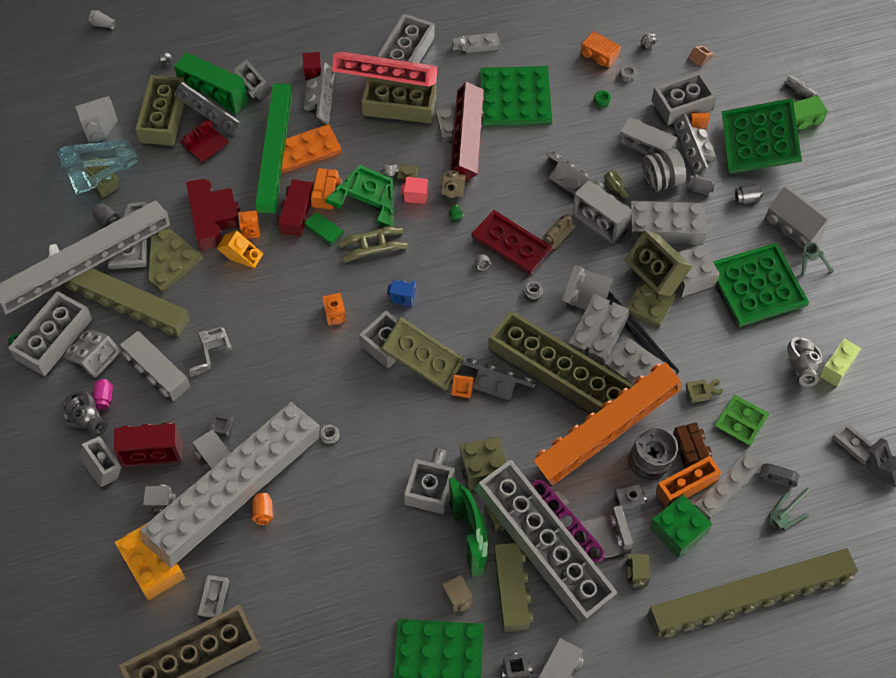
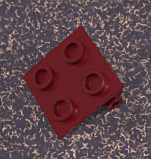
M204 120L199 125L200 127L196 126V130L192 129L180 141V144L202 163L229 143L226 138L211 127L213 126L211 120Z

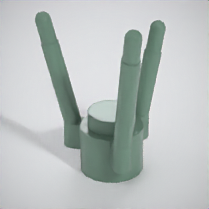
M808 241L804 246L801 274H805L808 260L814 261L819 257L829 271L834 272L824 256V252L820 251L818 244Z
M807 487L785 509L779 510L790 493L789 489L786 490L774 510L768 514V521L776 530L783 529L786 531L790 526L809 516L808 513H805L789 521L790 515L788 512L810 491V488Z

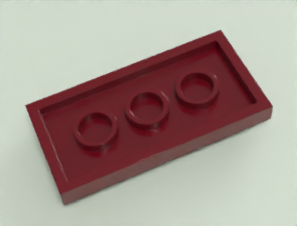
M495 210L471 233V238L529 275L536 270L553 248Z

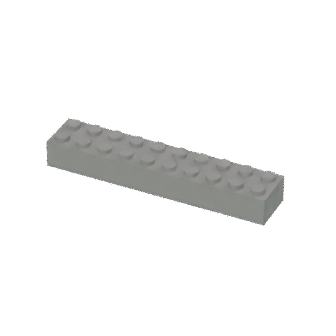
M290 402L140 529L142 542L172 568L317 441L320 434V425Z

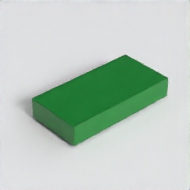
M319 212L314 213L304 222L305 227L331 246L344 235L342 229Z

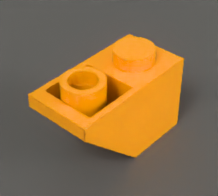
M238 231L225 234L216 248L228 259L251 268L256 267L263 255L258 248Z

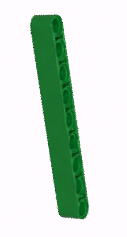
M273 83L256 198L257 213L276 214L292 99L291 84Z

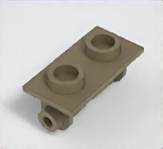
M569 214L560 217L544 234L541 240L553 247L552 250H555L576 227V225L571 223L572 217Z

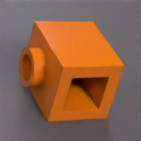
M341 293L322 296L328 325H337L345 322L346 314Z

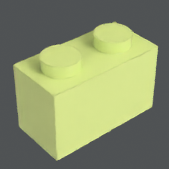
M843 339L824 366L820 377L837 387L856 360L861 348Z

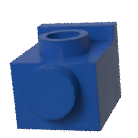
M393 280L392 284L389 283L387 295H390V302L412 306L416 294V281L412 280V283H407L402 280Z

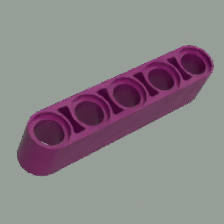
M542 480L532 482L531 485L535 490L539 485H544L545 492L540 495L548 506L552 501H558L559 507L556 511H553L561 522L566 516H571L573 522L566 529L575 540L579 532H585L586 540L578 544L589 557L590 551L593 548H599L600 556L597 559H592L591 557L590 559L594 563L602 562L606 555L604 548L553 489Z

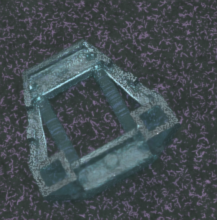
M123 139L65 146L61 150L56 151L58 160L62 168L65 169L76 195L95 188L102 179H110L115 171L119 169L123 171L139 161V157L130 141ZM99 149H113L117 155L116 158L81 161L79 157L81 153L88 151L97 152ZM113 165L90 178L85 170V167Z

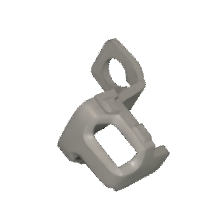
M218 327L209 331L198 332L207 364H201L189 369L190 377L203 374L211 369L209 350L225 344L228 351L231 350V344L224 328Z

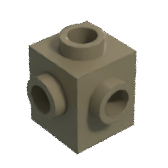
M454 170L444 172V176L440 177L439 188H442L441 194L449 198L463 197L466 174H459L458 171Z

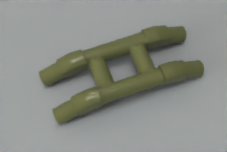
M388 226L383 227V229L352 234L338 242L340 248L358 243V241L361 248L343 256V261L347 263L366 255L388 250L407 249V242L391 241L386 243L384 237L402 235L403 228ZM377 237L379 245L368 247L367 239Z

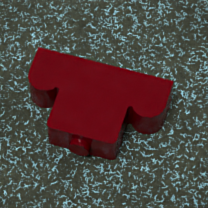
M207 179L188 181L186 186L199 250L217 247L222 240L221 230L239 227L237 212H241L239 202H235L231 188L213 191L211 182Z

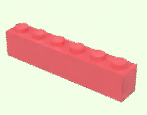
M348 52L333 54V72L422 86L436 84L437 66Z

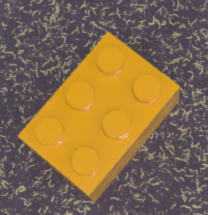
M143 525L114 543L149 601L181 582L185 577L177 563L170 568L142 542L140 529L145 526Z

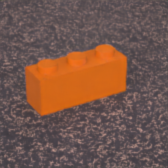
M708 456L659 482L655 493L665 508H667L681 495L684 494L686 498H689L717 483L721 471L713 459Z

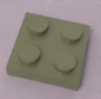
M641 280L626 308L629 309V313L632 316L660 328L676 295L666 296L658 294L650 285Z

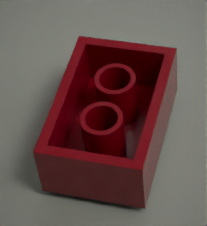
M164 422L160 425L143 424L134 427L124 425L121 428H114L113 450L122 467L182 462L183 441L176 423Z

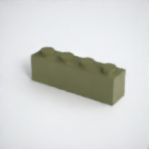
M517 543L495 545L494 554L503 632L528 631L530 623H533L532 610H528L527 604L531 602L530 590L525 588V582H528L527 569L523 570L522 562H526L525 553Z

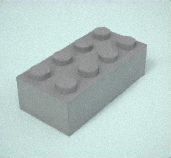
M403 14L377 57L420 63L435 38L434 24Z
M631 201L630 244H635L644 230L657 233L669 245L700 246L704 244L706 237L705 203Z
M57 291L8 349L15 360L45 377L91 322L90 312L84 305Z

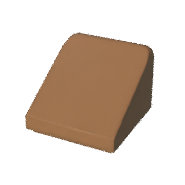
M701 45L693 47L689 59L702 66L715 54Z

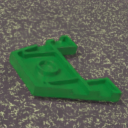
M359 165L325 201V203L340 209L346 195L381 209L376 222L377 225L382 227L393 226V179L362 165Z

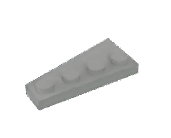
M129 203L124 217L144 207L147 203ZM147 238L113 256L108 264L109 269L147 267Z

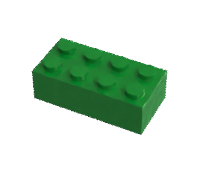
M185 53L174 65L176 76L185 78L186 85L196 92L201 91L229 110V112L237 115L248 102L244 79L241 76L232 74L224 68H219L211 62H206L189 53Z

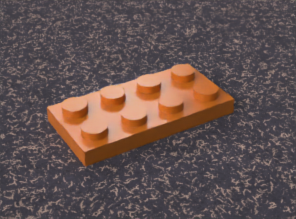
M329 124L286 138L281 175L342 154V149Z

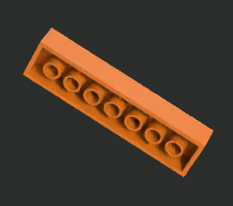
M666 362L662 365L660 363L656 364L650 370V374L646 377L644 375L640 376L634 381V386L620 391L618 398L604 403L601 406L602 410L596 414L593 412L588 415L583 424L573 426L568 431L569 434L564 438L559 437L552 443L553 446L547 451L543 449L535 456L536 459L533 461L552 486L682 390L681 380Z

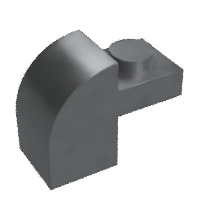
M880 438L868 450L870 459L866 464L870 471L881 481L896 487V457L891 454L888 441Z

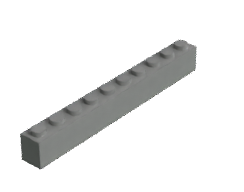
M155 200L1 282V310L6 315L170 226L168 213Z

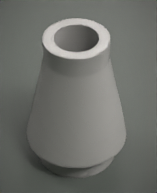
M92 10L90 13L89 23L92 26L114 28V19L99 10Z

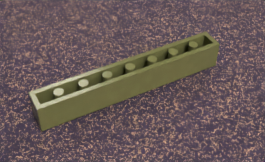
M93 268L61 284L73 293L78 292L89 300L94 299L102 306H110L120 314L125 313L136 321L141 320L151 328L157 327L167 335L179 337L190 321L186 309Z

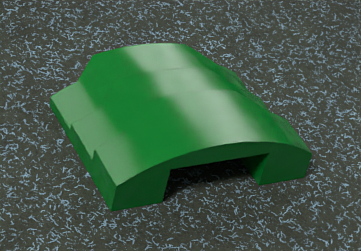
M452 477L449 478V505L454 521L466 520L470 535L466 536V560L471 577L484 574L487 563L488 537L485 522L469 490Z

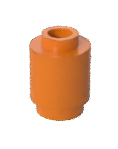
M267 493L255 494L251 501L252 521L258 525H266L273 519L272 499Z

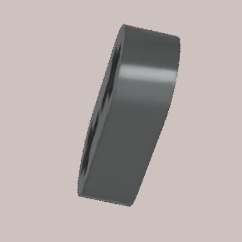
M769 463L763 464L760 471V477L767 481L786 487L798 486L800 475L796 471Z

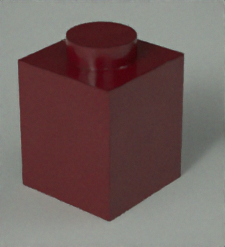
M320 52L302 53L305 80L321 76Z

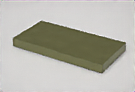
M402 317L398 318L380 348L382 352L444 392L447 391L454 375H456L461 366V361L464 360L463 357Z

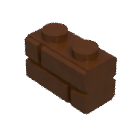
M695 422L674 428L673 435L677 440L678 452L685 469L708 456L712 457L710 446H706L704 442V430L702 428L699 429L698 423Z

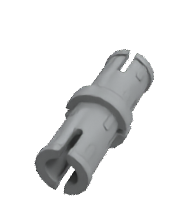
M789 74L786 77L787 80L784 81V84L794 89L796 94H801L806 99L818 95L817 92L807 86V83L799 81L792 74Z

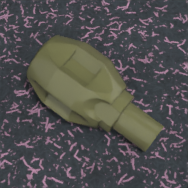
M610 170L604 175L605 183L609 189L620 194L624 200L630 196L625 190L624 179L620 173Z

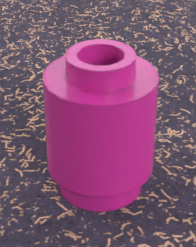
M100 379L93 384L92 397L95 400L96 409H108L112 402L113 384L106 379Z

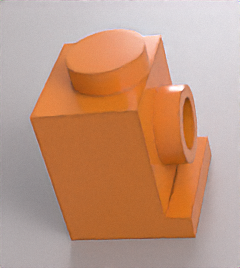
M257 210L238 212L242 236L246 239L260 238V223Z

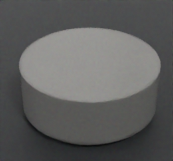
M624 65L620 69L619 76L621 80L631 82L636 79L637 70L632 65Z

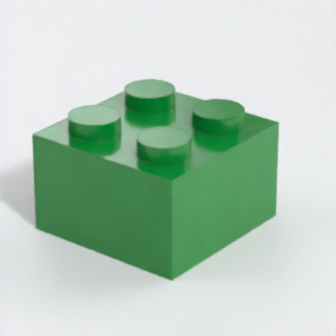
M683 494L653 518L650 528L679 558L709 533L712 523Z

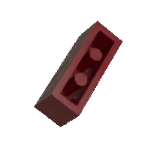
M292 179L290 186H287L286 200L282 201L281 205L282 213L277 217V226H279L280 233L302 237L305 227L304 222L307 220L311 207L313 182Z

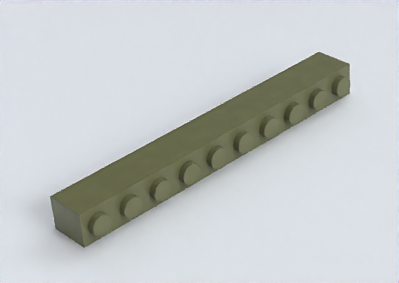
M848 548L650 606L648 615L656 636L670 637L678 630L689 631L698 624L709 625L718 618L729 619L738 612L749 613L761 605L769 607L774 605L775 601L781 599L789 601L795 598V595L801 593L805 596L821 587L825 590L833 587L838 582L842 584L854 580L853 577L858 572V569Z

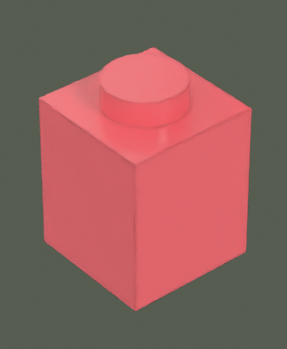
M406 177L405 184L402 183L401 194H404V202L426 204L428 179Z

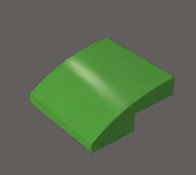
M734 394L715 427L751 446L770 413Z

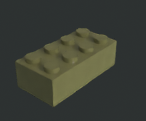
M150 75L135 129L140 143L174 146L185 105L183 101L174 96V93L181 82L186 84L185 78Z
M367 77L362 99L363 116L432 123L437 97L436 84L422 86Z

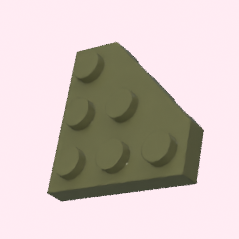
M170 228L162 229L151 236L150 284L164 294L203 260V255Z

